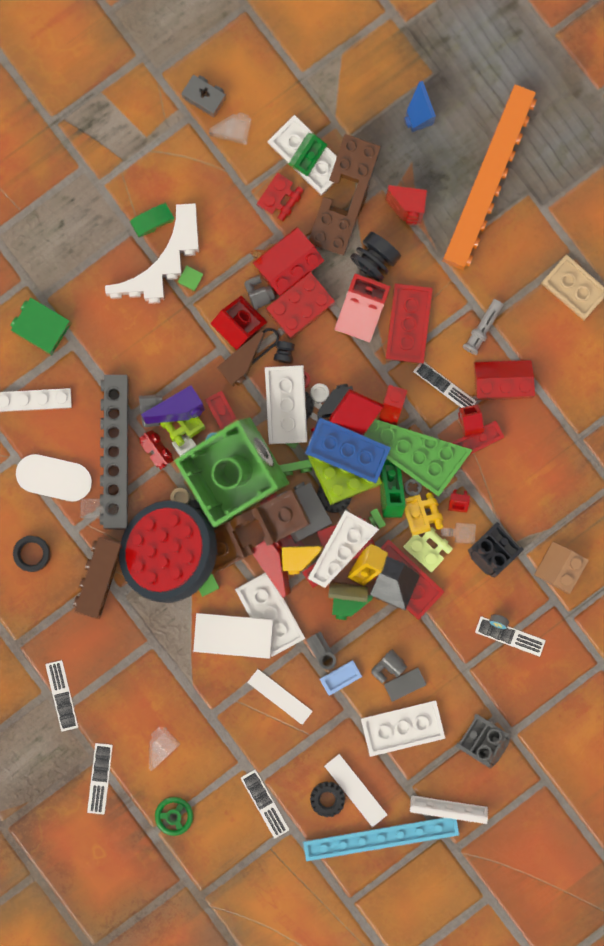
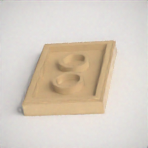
M567 254L541 282L545 288L583 321L604 299V286Z

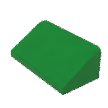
M308 133L288 165L308 176L328 144L315 134Z

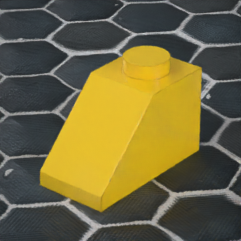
M369 545L361 552L347 578L363 586L382 572L387 552L381 550L378 546Z
M324 546L283 547V571H288V574H300V571L305 570L324 550Z

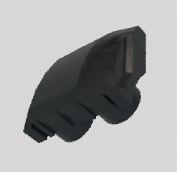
M498 522L468 549L470 557L485 574L493 578L500 574L524 550L506 534Z

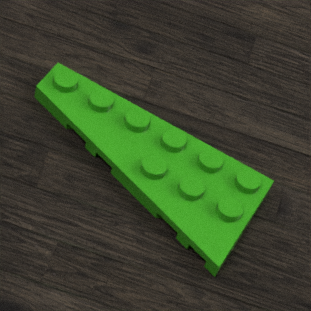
M377 419L373 421L363 435L391 447L386 459L438 497L472 452L471 449Z

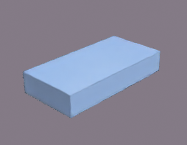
M352 660L320 678V681L330 696L358 680L362 675Z

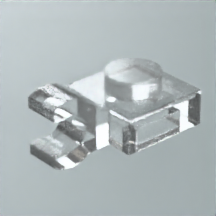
M456 523L455 529H441V536L455 537V543L475 544L476 524Z

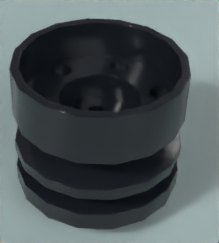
M370 231L363 240L367 250L357 247L356 251L358 254L353 253L350 259L365 275L382 282L384 276L381 273L386 275L389 273L384 264L394 266L401 258V254L384 238Z

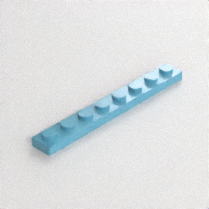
M443 817L303 841L306 861L458 836L459 831L457 819Z

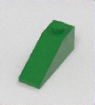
M386 459L380 473L382 481L380 485L383 518H402L406 503L401 469Z

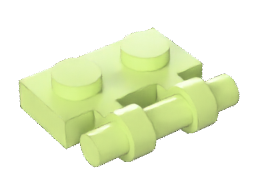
M433 527L430 528L431 531L425 532L422 538L419 535L412 536L403 546L406 551L431 573L444 559L439 552L443 549L449 554L453 550L445 538L442 539ZM429 538L438 545L435 549L426 542Z

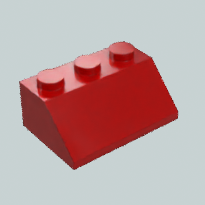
M388 185L386 201L401 221H406L407 225H417V223H421L424 215L427 190Z
M296 227L252 263L268 285L271 286L272 290L281 296L323 263L324 259L314 245Z
M531 360L474 362L475 400L527 399L535 396L534 373Z

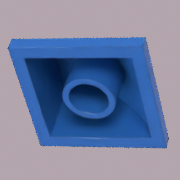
M423 81L418 83L406 111V117H404L407 128H411L412 132L434 125L436 118Z

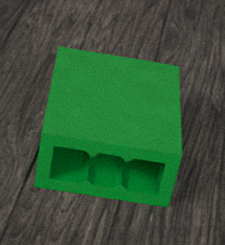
M30 297L29 301L25 300L20 309L22 312L19 317L16 316L10 325L12 327L11 331L52 356L72 323Z

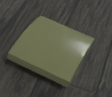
M330 582L328 598L367 602L368 586Z

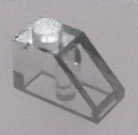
M244 113L232 114L211 127L209 131L210 136L247 144L252 118H249V115Z
M158 727L151 734L153 737L150 740L149 769L151 771L181 744L166 727L162 730Z

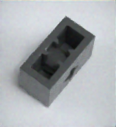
M193 75L181 93L182 98L210 116L215 117L226 100L225 91L219 86L215 85L213 87L209 85V81L204 77ZM206 92H208L209 97L204 96L202 98L201 93L205 94Z

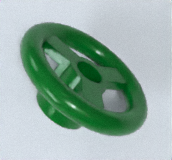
M169 797L157 806L155 822L163 833L170 836H178L185 833L191 827L193 811L189 803L184 799ZM179 803L176 809H171L167 813H161L167 804ZM183 807L186 809L188 815L187 822L184 826H182L180 822V812L183 809ZM172 813L177 814L176 820L170 818ZM161 819H166L168 824L175 825L177 830L166 828Z

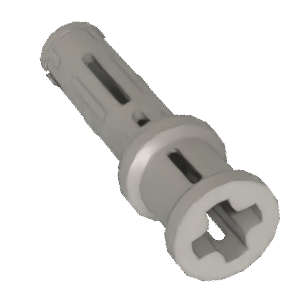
M493 299L478 327L471 331V337L462 346L466 351L474 355L478 354L477 350L482 342L486 341L488 330L504 306L500 301Z

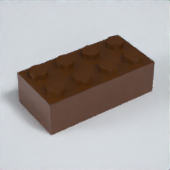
M99 537L97 541L94 540L91 551L94 552L92 559H88L85 570H87L86 578L82 577L79 588L82 589L80 596H76L73 607L76 608L75 612L96 619L101 618L119 562L121 544Z

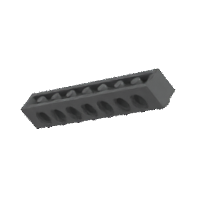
M104 375V380H101V391H104V399H101V410H104V418L100 420V427L104 429V437L100 438V447L104 448V456H100V467L104 468V475H100V487H104L103 494H100V506H103V513H100V525H103L105 530H126L128 526L129 377L128 375ZM115 390L120 393L119 397L116 400L110 399V393ZM114 409L119 411V416L116 419L109 417V413ZM118 429L119 435L116 438H111L109 436L110 430ZM118 448V456L111 457L109 455L110 449ZM114 466L118 467V475L110 476V468ZM115 485L119 487V492L113 496L109 494V488ZM111 505H118L119 511L117 514L111 515L109 513Z

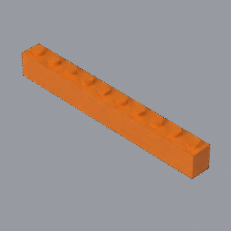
M516 84L514 85L442 262L464 270L465 265H470L473 258L470 253L472 248L476 249L480 241V238L477 237L479 231H484L487 224V221L484 220L486 214H491L494 207L492 199L494 196L498 197L502 187L498 184L500 179H505L509 169L505 167L507 162H512L516 151H513L515 144L519 145L523 135L520 133L522 126H527L530 118L527 116L529 109L533 110L537 99L534 98L536 92Z

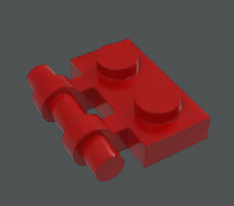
M277 172L256 205L271 215L277 209L280 211L277 218L283 222L292 213L291 209L296 202H299L302 198L301 195L304 189L298 186L294 192L291 191L290 188L293 182ZM288 196L290 199L286 205L280 204L284 197Z

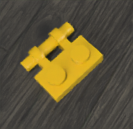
M427 493V500L424 501L421 500L420 495L405 498L406 507L404 512L412 536L431 531L429 525L431 523L435 524L436 529L444 527L442 514L439 513L437 507L439 504L437 499L434 498L433 493ZM425 509H430L432 515L427 516Z

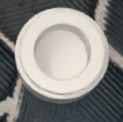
M315 384L311 388L310 396L314 402L323 403L329 396V389L324 384Z

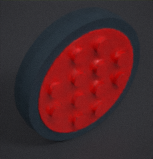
M178 501L157 502L141 510L128 524L120 543L122 548L119 549V562L126 582L141 596L162 603L181 601L196 593L209 578L216 561V536L208 519L196 508Z

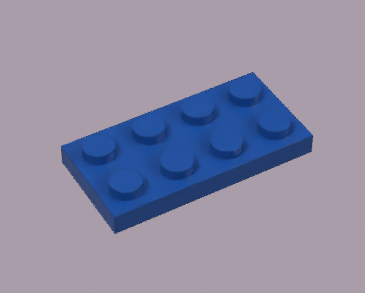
M319 418L304 454L370 482L377 483L391 447Z

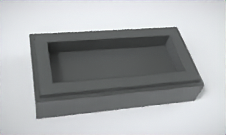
M419 668L384 684L392 702L427 685Z

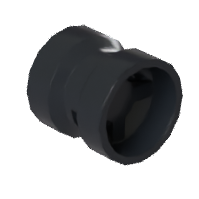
M277 341V353L274 354L273 360L291 364L293 360L291 354L294 351L295 344Z

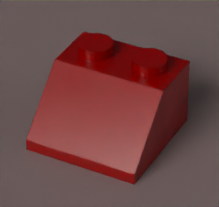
M240 296L223 308L210 324L237 351L268 322Z

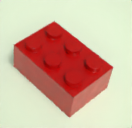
M310 272L270 304L266 311L286 336L292 340L334 306L335 301Z

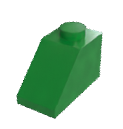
M368 595L367 602L333 598L332 615H336L335 619L347 620V616H353L370 602L373 597Z

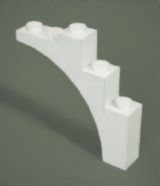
M196 204L176 205V221L173 234L159 259L135 278L119 284L105 286L107 296H110L111 299L122 298V295H129V297L135 298L141 297V294H144L145 301H149L150 304L160 303V300H164L163 277H166L167 280H174L182 275L180 253H184V256L195 255V252H199Z

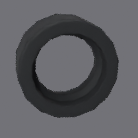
M25 536L18 540L14 546V562L24 571H40L46 567L50 560V548L46 541L40 537ZM27 543H37L43 550V557L36 565H27L21 559V549Z

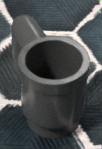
M259 275L244 282L255 310L276 300L271 286L254 289V285L262 282Z
M162 395L139 396L141 414L163 402ZM141 415L143 427L160 426L159 423L145 424Z
M391 649L371 670V673L381 683H384L387 679L381 673L384 668L398 677L407 666L395 651Z

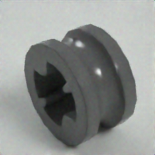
M415 479L408 480L404 486V490L409 496L418 495L422 489V485ZM409 483H412V484H415V483H416V484L418 485V487H416V489H418V491H417V492H414V491H411V492H410V491L408 490V488L410 487V486H408V484H409Z

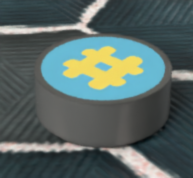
M493 614L490 617L489 623L496 628L507 629L509 620L503 616Z

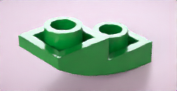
M163 203L130 220V223L139 238L155 232L158 227L173 222L174 216L167 204Z

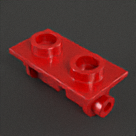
M153 430L145 432L139 438L141 441L140 445L147 454L152 450L154 451L150 459L157 468L159 467L162 470L167 464L174 462L171 452L164 447L160 436Z

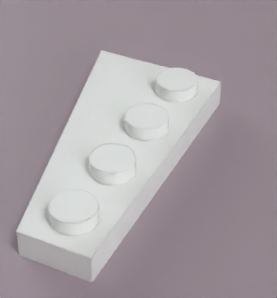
M345 511L308 579L325 588L379 529Z

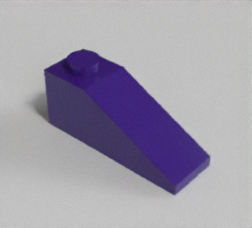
M190 385L141 415L145 424L196 418L205 409L202 401Z

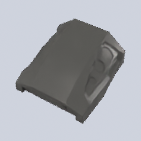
M475 714L472 724L459 744H456V747L491 769L508 747L511 735L478 714Z

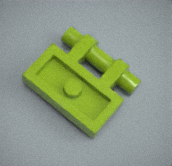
M199 417L177 421L181 426L177 430L172 425L173 422L160 423L163 429L169 432L171 440L176 442L178 446H182L185 443L182 439V435L185 433L191 439L205 429V425Z

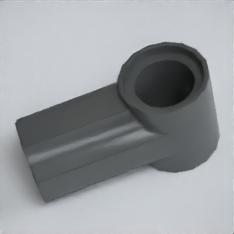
M319 632L306 639L320 666L326 670L333 669L337 660L322 633ZM327 655L333 658L331 666H324L322 663L323 658Z

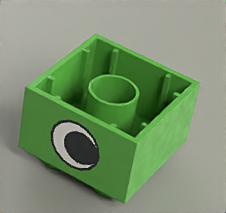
M251 417L235 421L174 460L213 527L229 522L290 484Z

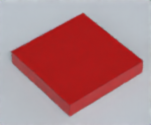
M349 389L329 419L330 422L363 436L383 409V405Z

